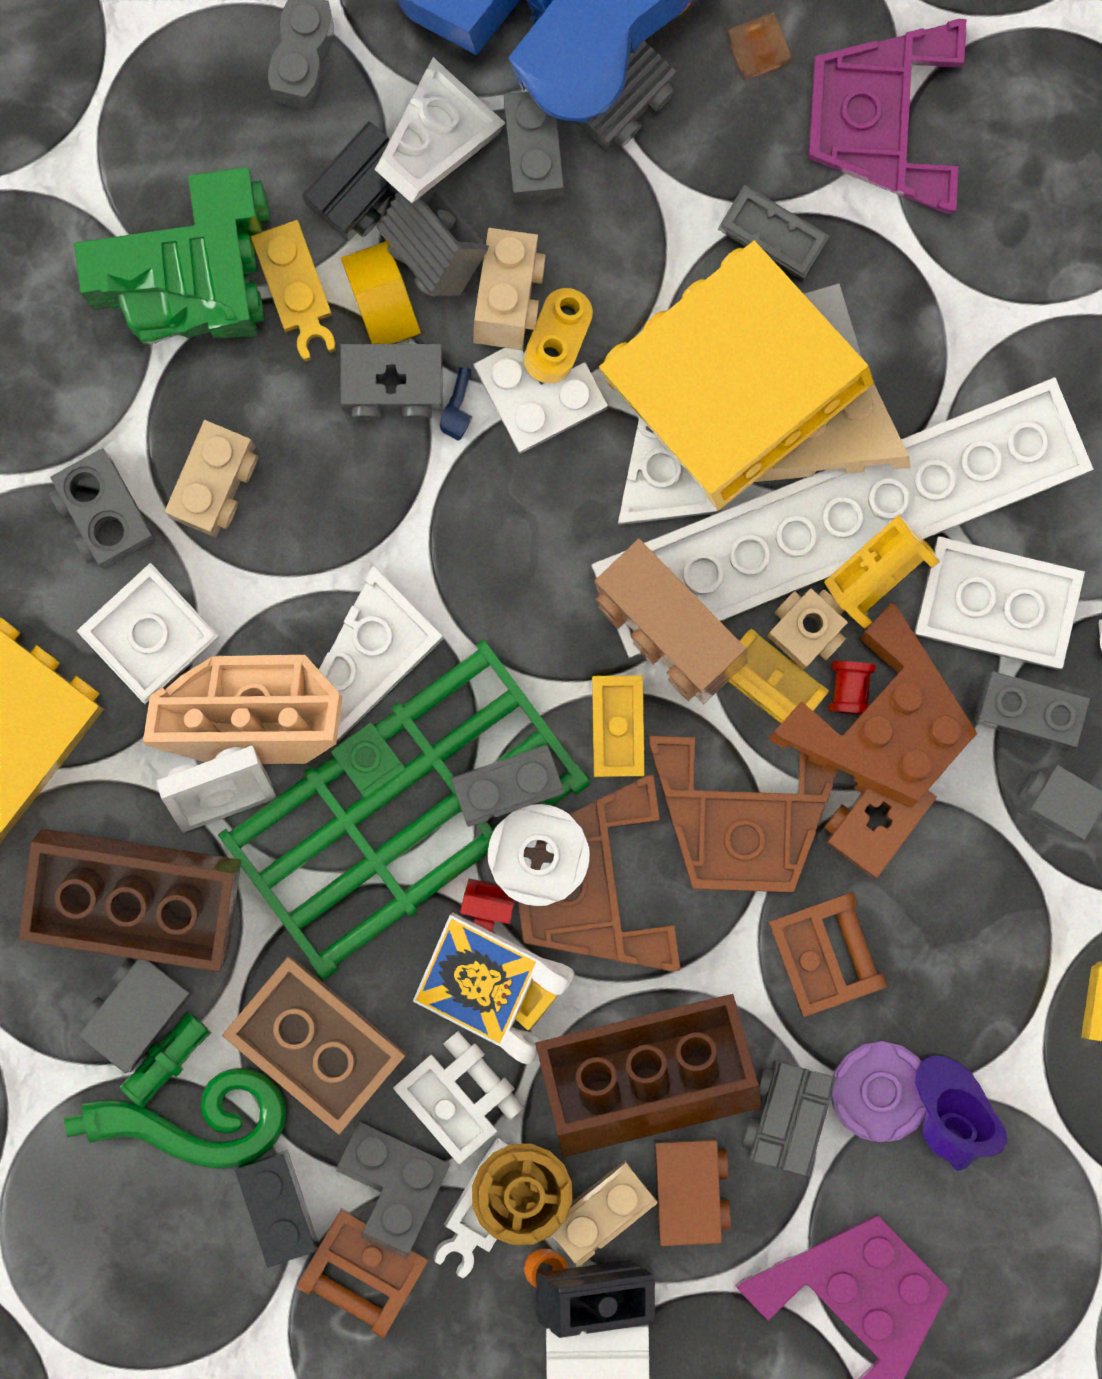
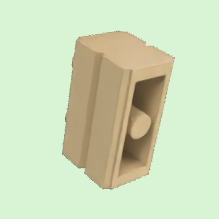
M624 1159L572 1201L565 1222L553 1234V1237L577 1267H579L595 1254L597 1248L602 1249L658 1203L657 1199Z

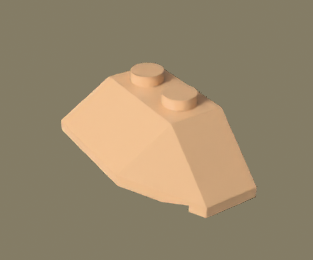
M306 655L211 656L181 675L166 689L162 687L150 695L143 743L152 748L202 762L216 759L220 752L228 748H247L253 746L262 764H306L336 745L343 697Z

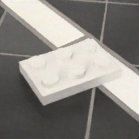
M938 536L934 552L940 563L934 568L929 567L915 626V636L1047 668L1063 669L1085 571Z

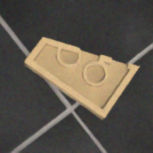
M873 384L754 482L813 477L816 471L845 468L847 474L865 472V466L892 464L893 469L911 468L909 455Z

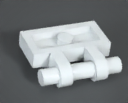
M457 1031L443 1044L455 1057L456 1060L444 1069L431 1054L395 1085L393 1089L460 1165L498 1132L485 1116L488 1112L497 1106L507 1119L511 1120L524 1106L513 1095L512 1091L515 1088L505 1077L500 1080L482 1059L485 1053L476 1043L471 1046L461 1033ZM466 1071L486 1093L476 1103L456 1083V1080Z

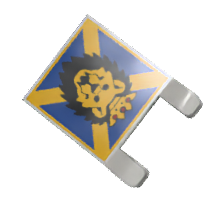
M452 913L448 918L413 1002L502 1047L517 1061L530 1064L538 1056L535 1042L543 1040L536 1034L513 1028L512 1025L532 980L536 981L550 993L561 995L565 988L570 986L574 978V971L564 964L541 958L487 929Z

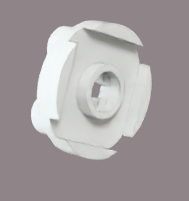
M532 804L511 812L497 825L489 842L488 863L495 882L509 897L526 905L545 906L565 899L581 884L589 865V846L582 828L567 812L551 805ZM537 840L547 842L546 851L554 854L552 863H543L540 870L532 869L531 859L523 856L525 848H534Z

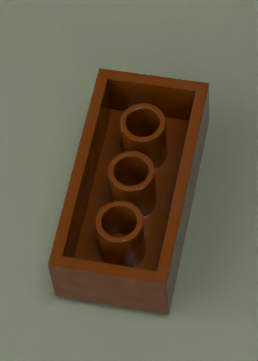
M42 828L30 845L19 940L220 972L229 954L241 860Z
M734 994L535 1042L563 1157L761 1108L759 1085Z

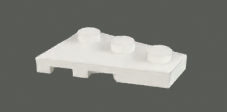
M639 416L618 525L717 513V509L706 498L697 481Z

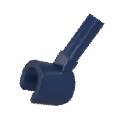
M459 367L452 397H450L449 403L441 414L439 424L440 430L444 434L458 441L462 439L473 417L460 410L471 370L465 367Z

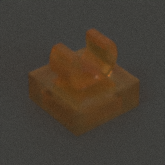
M774 12L728 29L727 36L744 80L791 63L792 57Z

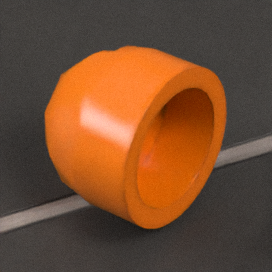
M538 1248L529 1253L523 1267L527 1281L535 1288L537 1273L545 1272L538 1269L541 1263L552 1265L551 1271L568 1269L566 1260L557 1252L547 1248Z

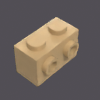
M488 228L486 245L489 248L483 259L474 318L473 343L523 350L526 329L535 330L539 300L530 299L532 284H542L546 254L537 253V234Z
M204 420L164 513L170 519L214 538L217 537L221 527L227 529L238 506V501L233 500L241 481L244 483L249 481L258 460V455L253 454L255 445L252 440Z

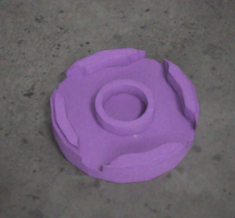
M885 1041L861 1044L845 1054L834 1070L833 1077L836 1078L831 1096L833 1110L843 1126L862 1139L876 1142L900 1140L916 1130L925 1118L927 1111L920 1099L915 1084L916 1070L921 1063L920 1059L905 1047Z

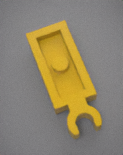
M298 220L251 236L285 332L297 328L300 329L301 333L297 339V348L302 359L305 362L311 360L307 345L311 339L316 337L322 338L326 342L330 353L335 352L336 343L332 333L319 323V320L330 317L332 314Z

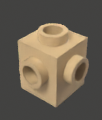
M810 588L803 597L794 591L774 612L781 621L769 632L767 637L804 670L818 654L827 660L846 640L840 633L841 629L848 623L841 616L845 610L825 590H822L818 595ZM803 619L815 621L818 628L817 632L810 633L806 631L803 626Z

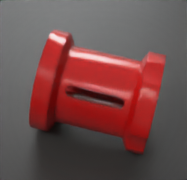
M831 661V669L836 673L833 702L828 704V712L862 715L870 706L868 705L870 675L876 673V664Z

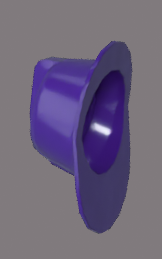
M931 1056L922 1060L916 1070L915 1084L920 1099L927 1110L922 1126L923 1138L928 1147L936 1155L949 1161L957 1171L966 1169L979 1157H993L1001 1153L1008 1142L1007 1131L973 1074L962 1064L946 1056Z

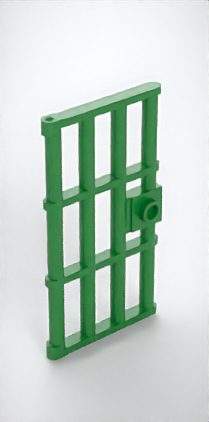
M484 639L476 644L477 651L402 706L397 702L391 707L393 712L379 723L373 725L370 722L331 751L333 754L331 758L316 769L312 766L303 771L306 775L304 778L230 832L224 829L218 834L233 857L241 860V868L308 957L309 962L314 968L315 975L322 978L323 981L339 970L337 967L339 963L404 915L408 914L412 917L418 912L416 907L488 854L489 842L495 828L508 815L491 827L487 821L476 824L482 832L481 835L405 891H403L386 868V866L462 811L450 779L454 776L443 762L519 706L522 708L537 731L497 761L546 744L552 749L567 770L559 776L564 793L535 804L554 806L570 793L574 792L577 795L591 785L589 775L574 763ZM491 666L508 690L431 746L414 721ZM404 728L407 729L423 751V753L405 766H403L387 744L389 739ZM433 769H436L453 793L380 847L373 850L356 826ZM344 772H346L363 795V797L345 810L327 787L329 783ZM318 792L335 817L261 872H258L241 848ZM348 833L365 855V858L289 913L271 888ZM378 873L395 898L322 952L318 953L301 929Z

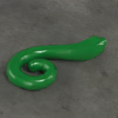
M233 1068L220 1072L208 1081L202 1092L200 1109L202 1117L208 1126L216 1132L225 1134L237 1132L243 1126V1118L237 1113L225 1111L222 1106L223 1098L228 1092L233 1090L249 1092L258 1102L260 1115L254 1130L242 1138L226 1142H211L200 1139L146 1107L141 1108L136 1103L121 1100H98L82 1103L83 1114L65 1117L64 1125L68 1138L87 1134L89 1143L117 1138H136L187 1163L212 1169H227L255 1161L277 1143L285 1127L287 1108L279 1087L270 1077L249 1068Z

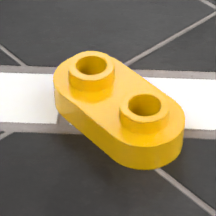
M561 288L553 291L546 298L536 322V328L532 332L524 353L525 368L534 379L543 383H557L565 379L571 372L593 315L591 303L583 293L571 288ZM560 307H571L576 314L567 315L562 312ZM551 347L556 349L559 356L551 357L547 355L544 348Z

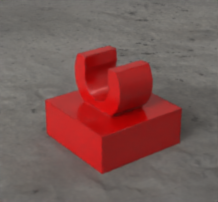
M468 878L460 914L474 916L475 924L493 932L495 921L510 924L515 900L509 897L498 884Z

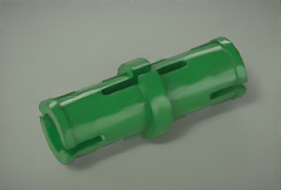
M187 1011L175 1028L159 1044L153 1043L147 1050L149 1053L147 1058L119 1086L120 1089L134 1103L144 1108L172 1075L177 1077L184 1070L181 1065L212 1032L197 1017Z

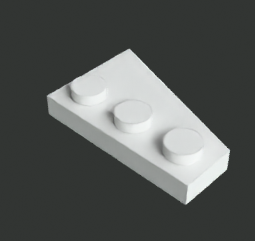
M433 57L375 170L406 199L413 203L495 139L506 123Z
M372 566L354 606L348 612L333 647L327 653L319 668V671L343 697L336 743L357 725L444 639L432 624L374 566Z

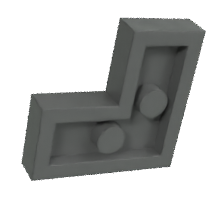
M358 1122L336 1171L381 1192L361 1238L407 1259L450 1164L362 1122Z

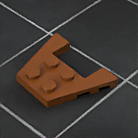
M891 602L859 639L897 672V676L842 736L839 735L801 701L768 739L784 749L787 746H791L808 754V760L823 767L829 764L854 776L853 781L912 808L976 736L977 732L902 613Z
M649 736L650 750L692 889L794 892L813 842L819 820L832 790L838 768L829 764L823 767L808 760L809 755L799 751L797 794L694 790L695 737Z
M650 775L569 814L582 828L589 846L590 856L586 875L581 884L563 900L545 906H532L518 902L525 944L662 970L680 971L674 925L622 932L608 828L660 820L654 775ZM537 840L534 848H525L523 856L531 859L532 869L540 870L543 863H552L554 854L546 851L547 842Z

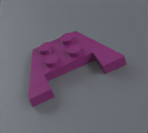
M956 19L926 30L921 28L880 42L876 40L815 56L813 61L808 159L942 213L954 215L957 205L959 166L907 163L912 65L962 68L965 58L967 19Z
M877 1214L819 1242V1244L793 1257L790 1256L775 1263L774 1266L758 1274L744 1278L735 1285L768 1321L804 1285H808L878 1357L858 1379H904L950 1290Z

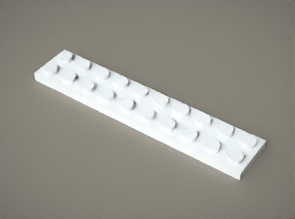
M1052 378L901 439L909 455L911 468L893 469L892 464L865 466V472L846 474L845 468L824 470L814 474L813 477L804 478L644 544L721 622L827 579L898 514L923 539H926L1075 479L1094 469L1057 380ZM625 551L592 564L591 567L595 577H599ZM625 623L619 629L617 628L628 658L641 654L633 645L634 640L631 635L634 632Z

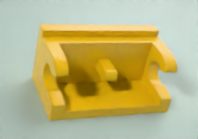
M898 514L829 576L824 583L837 604L866 629L872 623V620L867 616V611L921 562L925 561L930 567L934 568L940 563V560L935 556L936 553L932 547Z
M752 628L740 640L747 648V664L728 682L779 723H782L801 701L814 711L829 692L827 688L819 684L759 636Z

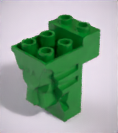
M249 167L188 175L194 226L74 243L80 292L93 310L111 307L113 310L121 309L127 326L145 346L156 344L173 336L180 335L190 338L208 332L212 333L213 338L257 336L256 322L264 321V311L256 282L250 283L249 273L257 272L254 245L250 238L263 232L261 221L270 220L267 194L266 190L264 191L262 180L254 181Z

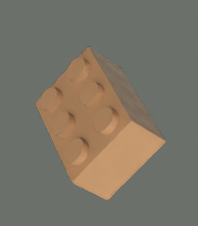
M640 539L636 540L594 580L599 595L595 599L599 604L598 609L616 628L619 629L625 623L634 632L631 635L634 640L633 645L652 665L660 659L669 668L666 672L670 677L668 681L687 701L696 696L704 705L747 664V648Z
M293 956L286 958L222 1034L227 1041L338 1135L407 1055L403 1049Z

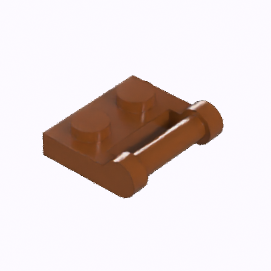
M853 891L768 922L802 1017L888 987L883 972L878 973L854 909V907L858 906ZM835 915L859 979L847 985L843 979L822 919Z
M341 1208L296 1288L307 1295L312 1291L372 1326V1333L384 1339L429 1258L411 1249L406 1259L361 1238L367 1222ZM330 1262L387 1295L389 1299L383 1309L323 1275L322 1272L327 1263Z

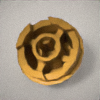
M511 1144L493 1152L479 1167L472 1184V1207L480 1225L495 1239L511 1245H533L551 1237L565 1222L572 1205V1181L565 1165L551 1151L534 1144Z

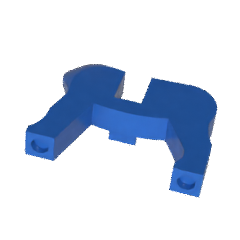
M397 0L402 11L412 21L475 55L481 51L520 1ZM526 0L530 13H532L530 19L534 26L508 57L516 81L523 91L527 89L542 111L554 118L586 123L590 118L600 114L604 115L617 101L624 89L630 52L635 54L637 48L644 40L682 13L691 0Z

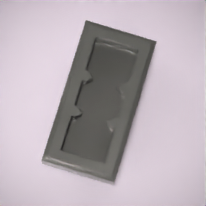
M746 185L743 186L718 228L719 231L745 247L755 240L778 267L802 281L830 237Z

